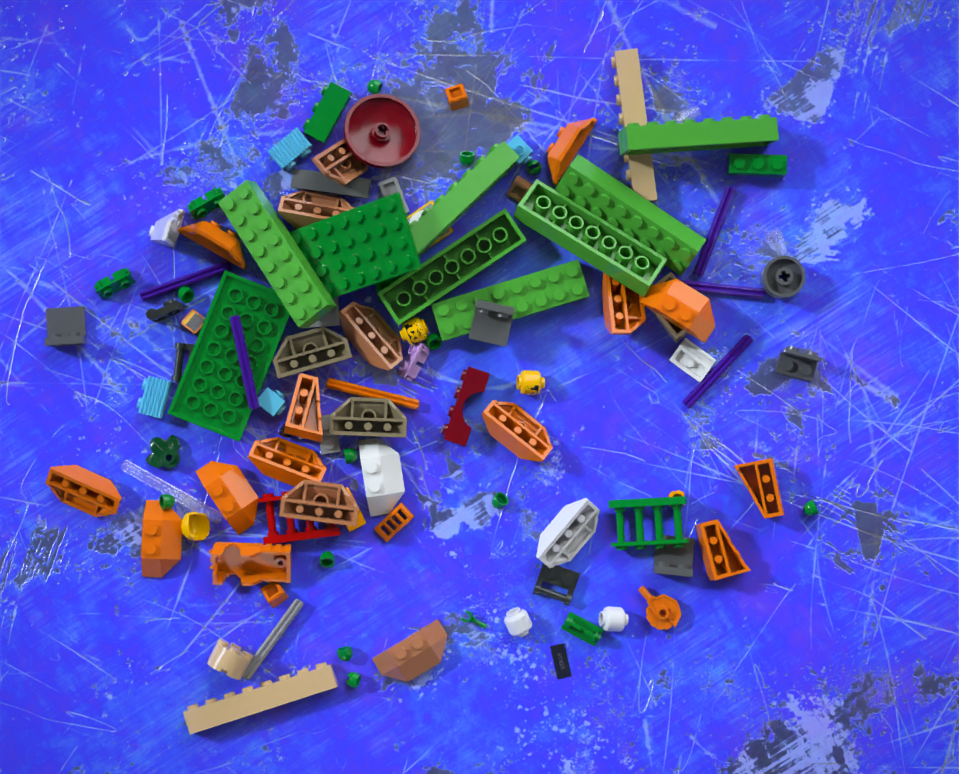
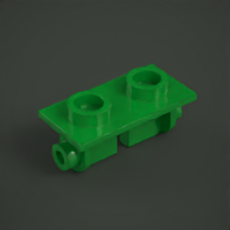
M215 187L205 193L207 198L205 201L200 196L189 202L190 204L187 207L195 220L205 217L215 209L221 208L218 202L226 197L221 187Z
M122 268L112 273L114 278L112 281L109 276L96 281L97 284L94 285L95 291L102 300L136 283L128 268Z
M569 612L561 629L594 647L604 630L572 612Z

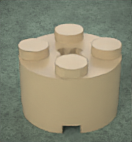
M219 638L207 664L219 672L226 673L231 678L241 680L253 655L244 650L242 652V647L235 643L229 645L227 641Z

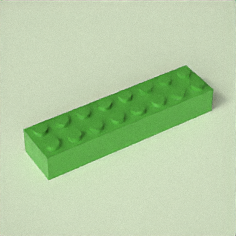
M768 114L760 115L759 118L752 119V116H742L738 120H733V117H724L720 121H714V118L703 119V122L689 119L684 120V123H677L676 120L666 121L665 124L658 125V122H648L644 126H639V123H630L618 133L620 156L770 146L779 140L777 117H770Z
M504 141L500 145L498 143L494 144L486 158L483 155L475 163L476 165L473 167V170L469 168L462 175L459 183L455 181L448 188L445 196L441 194L434 201L435 203L432 208L427 207L421 213L418 222L414 220L409 224L418 256L424 253L514 168L520 157Z
M579 154L570 164L555 188L557 192L667 258L665 266L680 276L683 275L706 241L705 238Z
M536 179L518 204L513 216L645 297L667 261V258L538 179Z
M245 180L218 202L298 327L309 328L337 306L257 182Z
M505 208L421 264L422 268L408 272L378 292L377 295L399 327L430 307L431 304L436 303L525 244L527 240Z
M577 259L433 303L431 306L442 342L470 334L477 299L514 307L512 319L514 321L589 298V292L579 260Z

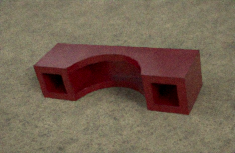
M468 366L467 370L463 369L460 378L463 381L461 388L457 387L454 398L457 399L455 406L451 405L448 416L451 417L449 424H444L441 433L445 435L444 440L466 446L472 428L467 425L463 418V405L471 395L484 393L490 373Z

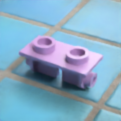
M420 342L411 345L407 358L399 366L398 375L411 382L413 379H416L421 370V367L416 365L418 361L424 364L430 353L428 352L429 348Z

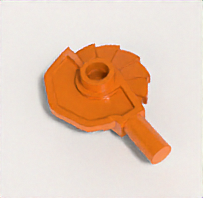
M642 585L638 591L647 600L646 618L650 625L657 628V630H667L672 626L676 627L681 617L678 602L665 594L655 597Z

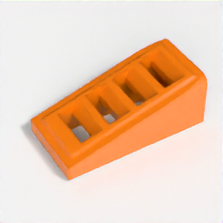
M401 502L374 530L388 542L415 516ZM399 510H401L407 516L406 520H404L400 516V514L398 513ZM393 515L402 522L400 525L392 518ZM388 520L396 527L395 530L386 523ZM383 525L391 533L389 536L381 529Z

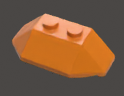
M596 118L568 123L565 128L562 126L556 135L559 137L555 144L551 143L546 151L548 153L547 161L554 186L558 185L597 123Z
M202 221L178 229V232L246 271L247 265L241 242L236 239L238 237L237 234L230 230L227 233L220 229L221 225L214 221L210 223Z
M603 273L601 295L605 327L611 335H631L646 321L644 305L639 303L642 296Z
M678 279L652 285L645 297H642L639 302L704 343L715 328L710 299Z
M492 400L483 411L482 416L489 434L520 459L542 462L553 449L546 428L517 404Z
M280 437L254 441L248 454V459L263 475L294 487L304 479L322 481L327 469L314 450Z
M210 461L196 471L204 488L238 535L255 524L259 497L238 466Z
M78 465L51 466L45 482L62 503L94 517L115 515L122 499L111 480Z
M146 500L141 546L143 577L162 578L181 560L182 519L172 508L162 510L159 500Z

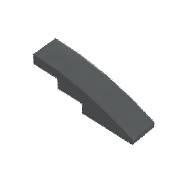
M293 169L291 188L369 199L372 180L357 177L343 186L327 179L321 172Z

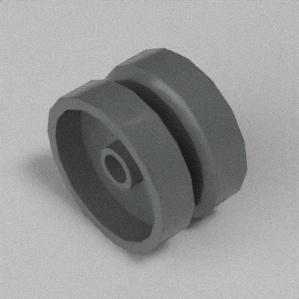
M778 256L772 259L763 267L761 273L762 287L770 297L775 299H787L796 295L802 289L805 282V271L802 264L790 256ZM784 275L785 281L783 279H779V276Z

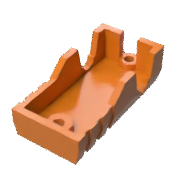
M215 542L213 549L209 550V554H211L210 562L212 563L209 569H213V585H223L225 579L232 574L240 577L242 586H253L262 581L291 583V544L284 546L282 544L263 545L262 543Z

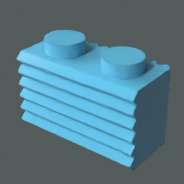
M296 127L267 152L283 171L285 169L289 171L297 164L295 161L298 158H305L312 152L310 150L312 145Z
M152 376L144 379L142 384L144 394L142 398L139 397L136 407L139 409L138 413L163 419L173 382Z

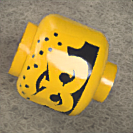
M414 317L404 322L402 330L399 332L404 342L408 341L410 345H414L426 340L429 330L424 319L421 320L419 317Z
M523 370L520 375H517L516 388L523 395H538L541 389L545 388V378L541 377L539 371Z

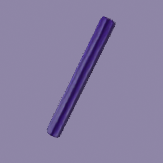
M727 186L725 188L693 271L697 276L702 277L704 275L736 189Z
M228 261L141 291V299L145 302L179 290L181 287L190 286L224 273V270L229 272L231 271V265Z
M680 280L699 293L763 299L765 296L764 288Z
M239 315L231 316L230 322L249 409L259 408V402Z
M745 334L683 400V404L687 408H691L753 342L752 337Z

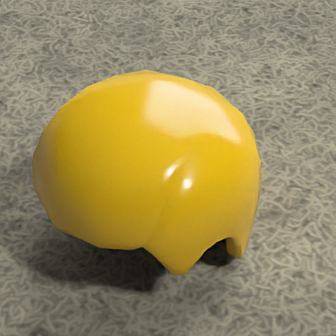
M197 512L187 513L182 518V534L192 541L204 540L210 531V522L206 514Z

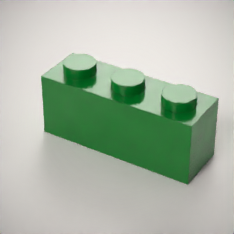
M330 82L329 86L325 85L321 92V95H323L321 101H317L312 109V112H314L311 119L307 118L303 125L305 135L324 145L327 143L352 96L350 91L333 82Z
M730 153L727 156V175L785 177L787 175V155Z

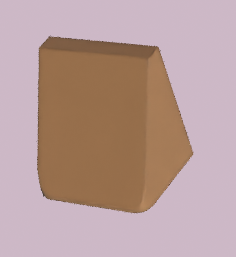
M518 175L506 195L520 203L533 184Z

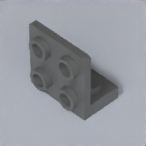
M477 299L469 339L504 347L507 346L515 308Z
M83 306L46 309L48 338H44L45 346L56 347L87 344L85 308Z
M788 346L780 350L775 373L813 382L817 363L821 362L822 358L818 357L816 352L807 351L802 353L799 352V348Z
M663 535L664 540L675 539V536ZM689 538L690 542L685 543V547H674V544H666V548H655L653 573L693 577L692 564L695 539Z

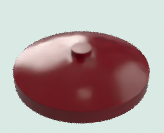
M372 94L357 101L349 110L344 123V138L349 150L359 161L374 168L388 169L403 164L413 155L420 140V125L412 108L401 99L388 94Z

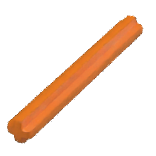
M328 378L326 387L329 389L366 398H389L394 405L415 410L419 408L420 404L418 399Z

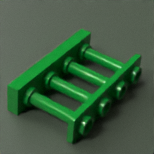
M687 496L608 501L609 508H614V512H616L618 542L611 543V547H616V550H628V546H635V549H647V545H654V548H666V544H674V547H685V543L690 542L689 538L683 539L681 508H683V504H687ZM664 505H671V509L674 511L675 539L664 540L662 509H664ZM644 506H652V510H654L656 540L644 541ZM625 507H633V511H635L637 541L625 542Z

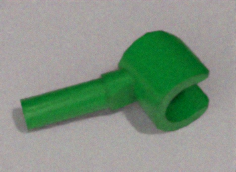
M464 611L469 613L470 618L465 620L461 617L463 622H472L484 629L487 627V624L473 617L470 611Z

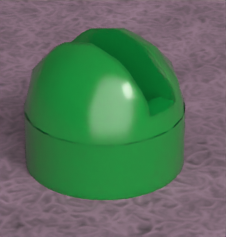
M377 79L370 80L367 85L368 91L371 94H379L383 82Z
M461 151L459 153V161L463 166L468 163V166L473 164L475 153L471 151Z
M531 160L526 166L527 172L533 176L538 175L542 169L541 163L538 160ZM538 164L539 167L532 170L529 169V167Z
M184 286L178 290V298L183 303H189L193 300L195 293L192 289Z
M431 333L426 338V344L429 349L436 350L442 345V339L438 334Z
M343 449L346 464L357 460L358 453L355 449Z
M502 492L496 493L492 498V505L496 509L504 508L509 502L508 497Z
M160 495L159 504L162 510L170 509L174 506L175 499L172 495Z
M814 500L806 502L803 508L806 515L814 516L819 514Z
M330 551L323 552L320 556L319 564L324 568L333 567L335 564L334 554Z
M351 646L341 647L336 650L340 660L349 661L352 658L353 651Z
M350 672L347 674L350 679H346V683L348 686L356 689L360 683L361 674Z

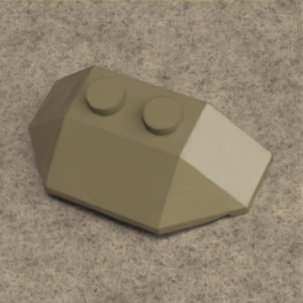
M323 326L286 337L275 355L273 363L277 377L280 379L337 364L352 358L348 340L345 337Z
M350 397L330 415L329 435L406 438L407 418L389 398Z

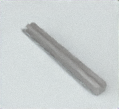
M295 599L253 656L243 678L249 680L303 607L304 603L301 600Z

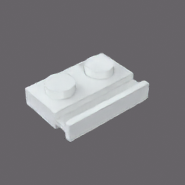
M684 338L669 361L700 383L716 362V359L687 338Z

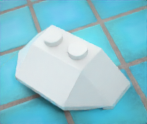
M378 438L358 441L370 517L389 514L405 492L399 453Z
M587 498L565 505L540 534L536 557L549 568L571 561L596 532L600 509Z

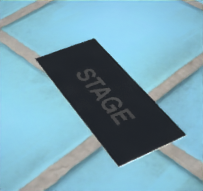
M564 643L550 646L557 679L570 677L571 672Z

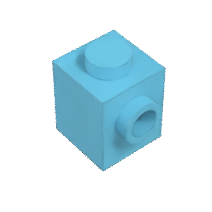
M518 134L507 143L520 157L516 163L518 166L522 163L526 165L533 158L531 156L533 150Z
M267 387L258 398L259 405L273 417L276 415L280 416L286 409L285 395L277 389L274 392Z

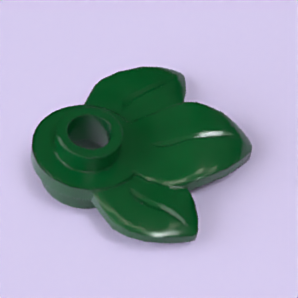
M172 434L167 440L159 437L151 439L150 447L153 453L146 457L147 463L155 468L163 466L175 468L180 462V455L178 453L180 442L177 437ZM172 455V460L168 462V457Z

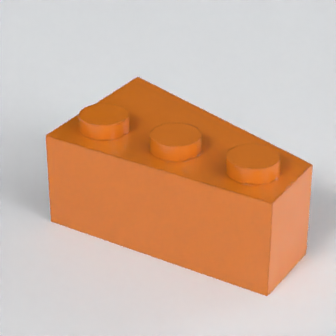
M299 373L284 433L322 442L323 432L318 377Z
M773 458L734 465L764 519L785 514Z
M718 519L694 525L709 581L751 571L741 558L739 551L736 550L730 541V537Z

